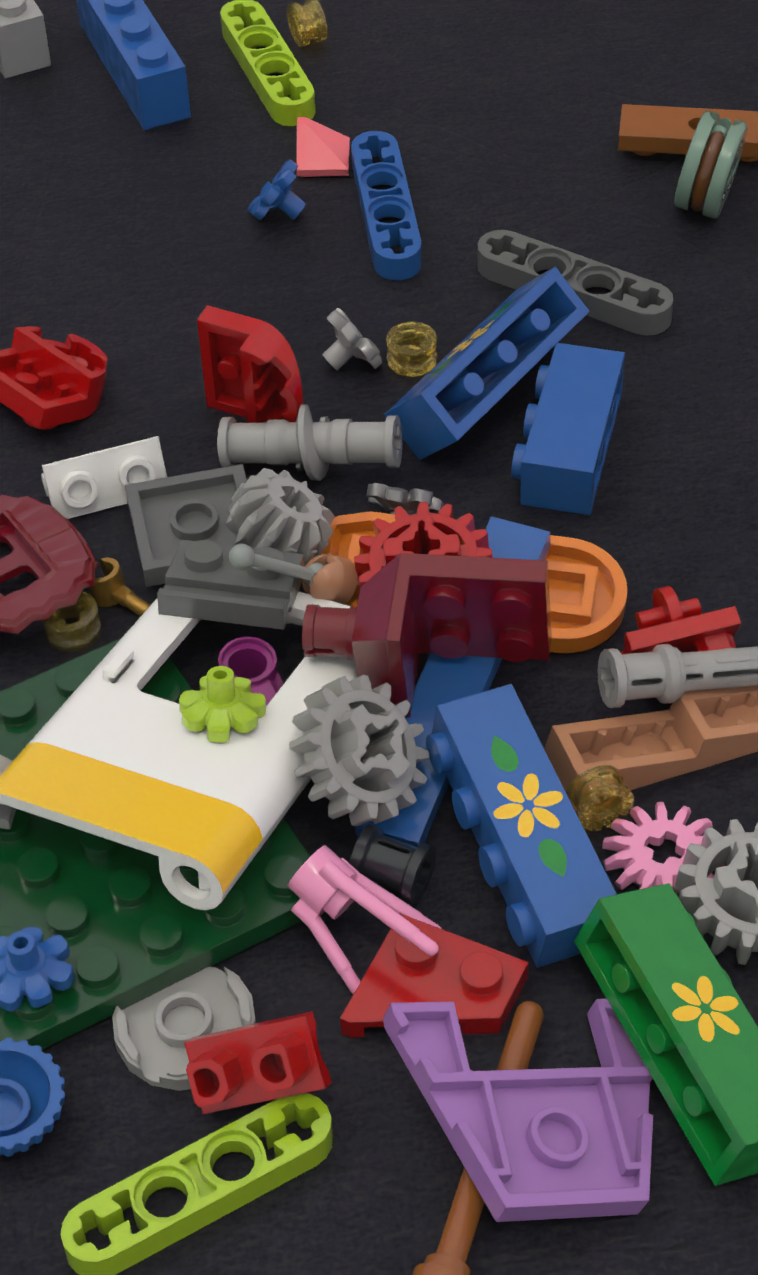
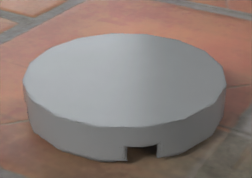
M207 967L123 1010L116 1006L112 1016L116 1049L129 1071L152 1086L178 1091L191 1089L186 1072L189 1059L184 1042L192 1037L256 1023L252 994L240 977L224 967L225 972L215 967Z

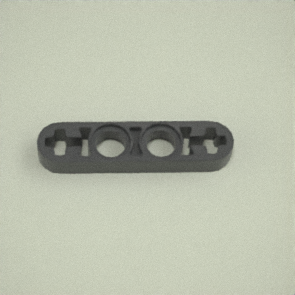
M509 230L488 232L477 243L478 271L490 281L517 290L540 276L537 272L550 270L556 266L590 311L586 316L644 336L662 333L669 328L672 322L673 294L660 283ZM591 287H602L611 290V292L607 294H592L585 290Z

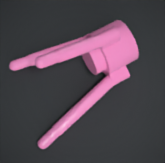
M326 845L319 848L309 857L288 884V888L300 898L291 911L309 927L352 994H354L361 981L320 917L324 912L335 920L355 901L427 955L434 956L439 950L436 942L422 933L419 928L399 913L441 929L438 924L359 873L343 857L340 859Z

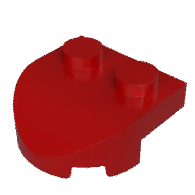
M207 305L197 319L207 407L245 417L247 423H267L270 419H285L289 422H296L300 405H303L302 385L294 353L285 337L274 326L265 321Z
M16 327L11 348L0 350V403L23 417V421L29 426L43 430L53 429L57 425L81 420L92 415L102 399L107 376L106 354L95 344L74 334H69L66 342L62 343L42 339L40 327Z

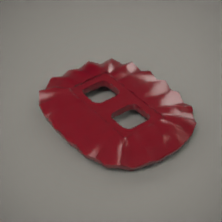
M6 495L0 496V543H7L13 550L12 553L0 559V584L24 572H31L38 579L27 588L14 591L6 596L0 593V632L19 634L33 621L48 619L58 608L76 605L83 589L95 585V568L99 565L82 535L53 506L44 504L29 496L20 498Z

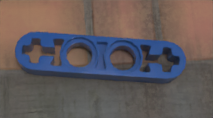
M364 132L356 136L352 141V170L373 267L376 273L383 278L390 280L408 279L416 275L421 269V238L398 142L394 136L386 132ZM372 157H379L381 162L373 164ZM378 185L393 186V188L386 190H376L371 187ZM383 218L401 219V221L395 223H382L378 220ZM400 245L401 254H394L390 246Z

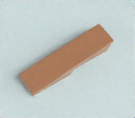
M758 686L684 692L680 699L672 703L670 710L554 725L551 728L544 750L573 808L758 752Z

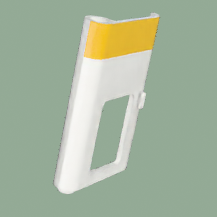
M298 591L291 612H287L286 623L303 626L304 613L308 604L332 608H350L351 606L330 600L315 599L309 594ZM157 598L0 775V804L158 856L160 875L168 891L181 903L195 909L209 910L216 908L223 901L311 780L310 776L305 778L296 777L294 770L305 763L304 756L289 749V742L302 737L304 733L292 723L295 715L307 710L303 701L304 698L340 677L346 676L348 681L357 678L355 660H348L346 657H304L266 706V714L258 718V726L247 733H240L231 727L229 741L224 743L210 742L207 739V727L202 731L193 732L182 724V713L179 709V703L141 692V689L201 620L161 615L158 612ZM179 866H188L198 871L199 889L185 880Z

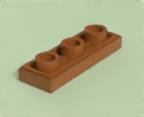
M622 104L618 150L630 151L641 156H650L656 153L684 154L686 156L703 113L711 111L720 114V119H730L732 125L735 119L748 124L747 137L740 160L747 162L757 161L758 111Z

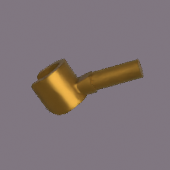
M109 557L102 558L100 564L105 577L95 578V585L88 587L93 602L100 607H111L120 604L142 616L151 605L126 587L118 561Z

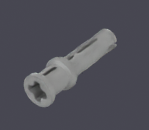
M669 644L656 645L652 652L621 654L615 648L604 649L600 654L597 670L600 694L607 707L620 708L624 705L625 700L657 698L660 703L665 704L674 703L683 696L684 692L758 686V646L683 653L677 647H672Z

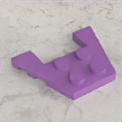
M596 999L587 1013L601 1067L472 1071L469 1068L454 1002L390 1003L382 1018L386 1032L496 1222L638 1215L649 1201L653 1115L649 1114L650 1082L653 1078L607 999Z

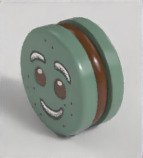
M711 111L703 113L693 135L679 177L674 199L676 207L687 211L691 207L693 211H703V216L716 219L719 216L730 191L748 132V124L746 122L735 119L732 125L730 119H720V114Z

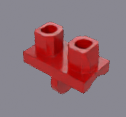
M672 587L657 588L653 592V608L636 612L635 619L639 630L625 634L624 651L620 653L652 652L653 648L660 644H669L672 647H677L681 653L736 648L733 638L741 625V620L735 606L702 614L701 605L697 598L680 602Z
M313 1011L196 1036L184 1042L189 1059L186 1068L194 1102L202 1108L203 1114L322 1090L332 1084L329 1070L323 1062L319 1051Z

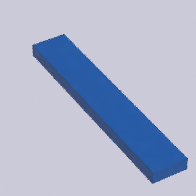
M492 516L486 527L489 549H492L493 558L544 560L551 545L550 531ZM436 654L429 655L415 687L411 718H405L409 725L417 723L422 724L424 728L420 735L414 737L417 747L427 750L426 737L432 734L437 705L488 691L502 658L477 656L445 658ZM429 758L416 763V768L427 777L426 784L412 789L417 801L413 805L399 810V815L377 824L370 821L360 826H355L356 836H359L362 830L370 824L383 829L384 836L418 848L420 844L425 843L450 784L446 774L436 773Z

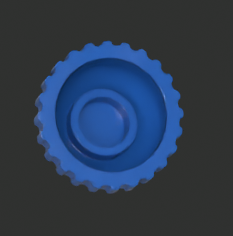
M5 1038V1040L0 1041V1155L7 1157L19 1151L25 1152L34 1143H40L43 1140V1135L53 1130L54 1121L59 1120L61 1117V1106L64 1105L65 1080L63 1077H60V1066L52 1062L53 1057L51 1054L43 1053L39 1045L31 1046L26 1040L16 1042L12 1038Z

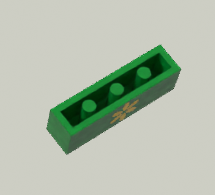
M670 883L599 898L574 940L579 952L713 1184L718 1186L758 1174V1026L735 991L729 975L719 965L697 929L692 915L686 911Z

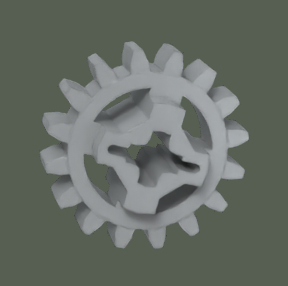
M361 675L351 681H348L346 676L340 677L322 686V689L306 696L303 701L307 710L295 715L292 723L304 732L303 736L289 742L290 750L304 756L305 763L294 770L296 777L305 778L310 776L314 782L308 798L312 802L323 797L330 800L328 816L335 819L349 813L352 826H360L370 821L377 824L399 815V810L411 806L417 801L412 789L426 784L427 777L416 768V763L429 758V751L422 747H417L414 737L424 731L422 724L414 723L409 725L405 716L411 706L410 703L405 700L394 705L390 701L391 685L384 683L372 689L368 675Z
M735 819L730 820L726 836L723 837L718 831L709 827L705 829L701 845L694 843L688 845L683 864L680 865L674 889L680 891L679 900L686 911L693 915L700 934L709 933L714 937L711 952L718 955L727 945L736 948L738 964L746 965L751 952H758V823L755 826L754 832H745L740 822ZM716 869L714 878H708V876Z

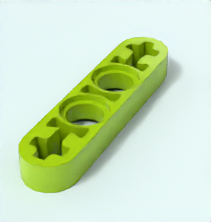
M233 0L225 4L220 11L223 38L271 118L276 123L284 126H297V117L313 119L316 113L313 85L263 6L253 0ZM256 47H266L262 49H251ZM276 73L283 74L278 76H268L269 74Z
M309 1093L275 1099L80 1202L68 1212L62 1222L60 1235L69 1265L79 1275H116L316 1167L327 1158L332 1149V1118L327 1105L319 1097ZM296 1121L303 1129L311 1127L312 1137L301 1141L295 1133L287 1135L286 1126ZM260 1137L266 1138L268 1150L274 1147L275 1159L267 1160L263 1143L259 1139ZM230 1152L244 1153L254 1161V1167L251 1172L244 1178L236 1181H225L218 1178L212 1172V1167L216 1160ZM164 1187L179 1189L187 1196V1202L183 1209L170 1217H156L145 1209V1203L149 1196L156 1190ZM132 1207L137 1228L140 1230L135 1234H132L129 1220L125 1222L123 1210ZM98 1228L104 1236L109 1235L110 1245L104 1249L97 1250L94 1244L91 1242L87 1243L85 1233L91 1229Z

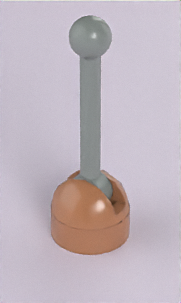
M237 544L229 552V562L234 568L245 570L253 566L301 579L304 591L315 599L346 604L352 598L357 587L358 575L355 565L349 559L337 555L321 554L311 558L305 566H300L255 554L253 549L246 544Z

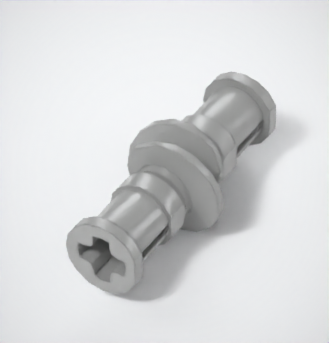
M307 404L300 405L296 422H289L285 419H270L267 423H237L234 417H223L219 423L217 437L218 457L221 467L234 466L237 463H267L272 466L296 463V469L298 471L305 469L306 475L310 480L321 481L325 478L330 463L333 465L386 463L387 467L399 468L403 446L402 427L398 415L387 416L385 422H353L352 419H335L330 422L328 416L321 417L319 422H313L310 408Z

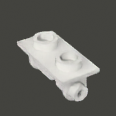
M158 436L42 465L43 473H41L43 486L47 497L49 496L51 506L67 519L127 504L125 485L167 478Z

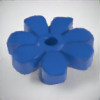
M291 159L285 161L281 170L273 178L272 183L269 181L265 183L260 195L254 198L247 211L258 220H261L268 211L278 207L294 220L306 205L303 200L291 191V184L297 177L294 172L298 165Z
M27 927L21 931L14 932L9 937L0 936L1 1008L8 1011L17 1010L22 1004L24 995L27 997L31 1007L38 1008L52 1001L53 997L50 987L64 991L71 986L74 979L73 966L63 962L69 957L70 949L67 941L61 935H54L44 941L43 932L40 928Z

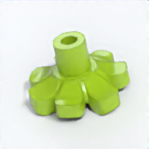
M216 666L208 670L207 675L200 678L199 691H184L179 698L182 724L193 732L202 731L207 727V739L215 743L229 741L231 727L240 733L250 732L258 726V718L266 714L265 696L260 693H251V680L242 677L234 678L233 670L226 666Z

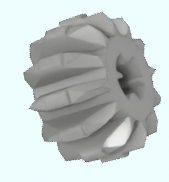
M263 468L256 476L251 475L246 483H241L231 498L233 502L227 509L230 516L225 525L231 532L237 535L236 545L246 544L251 548L270 547L283 552L304 554L305 566L311 558L321 555L329 544L328 539L333 533L330 525L335 516L328 508L322 505L324 501L323 495L313 493L307 488V481L300 483L294 480L286 470L276 474L273 470Z

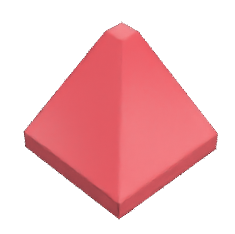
M297 117V176H349L350 138L307 117Z

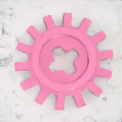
M657 802L655 805L656 820H652L638 806L630 810V814L637 825L624 819H615L612 822L611 828L621 835L604 838L602 849L618 851V853L608 857L603 862L606 871L619 868L624 869V872L616 880L615 885L620 890H623L631 883L639 886L640 889L670 883L675 893H680V891L674 888L679 867L684 861L686 849L690 843L701 845L703 839L701 835L704 834L705 829L713 827L712 822L708 818H704L686 826L685 824L691 814V809L687 806H683L676 813L673 820H668L664 802ZM664 839L672 840L676 843L675 852L682 857L681 859L669 857L664 864L657 863L653 860L654 851L647 847V845L660 846ZM711 873L708 878H714V875Z

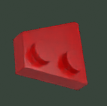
M399 913L437 943L439 947L437 954L434 956L427 955L413 943L408 942L393 929H390L340 1017L341 1034L351 1038L364 1037V1028L384 1027L382 1018L390 1003L454 1002L462 1033H500L528 979L529 962Z

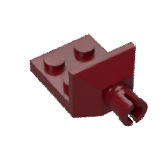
M399 553L361 586L357 607L332 608L320 607V605L314 604L306 606L302 627L304 656L313 658L317 656L346 657L348 660H355L357 677L368 675L372 689L384 683L391 685L390 701L396 705L407 700L411 706L405 718H411L420 653L436 654L445 658H459L462 656L494 657L511 662L550 660L552 634L548 561Z

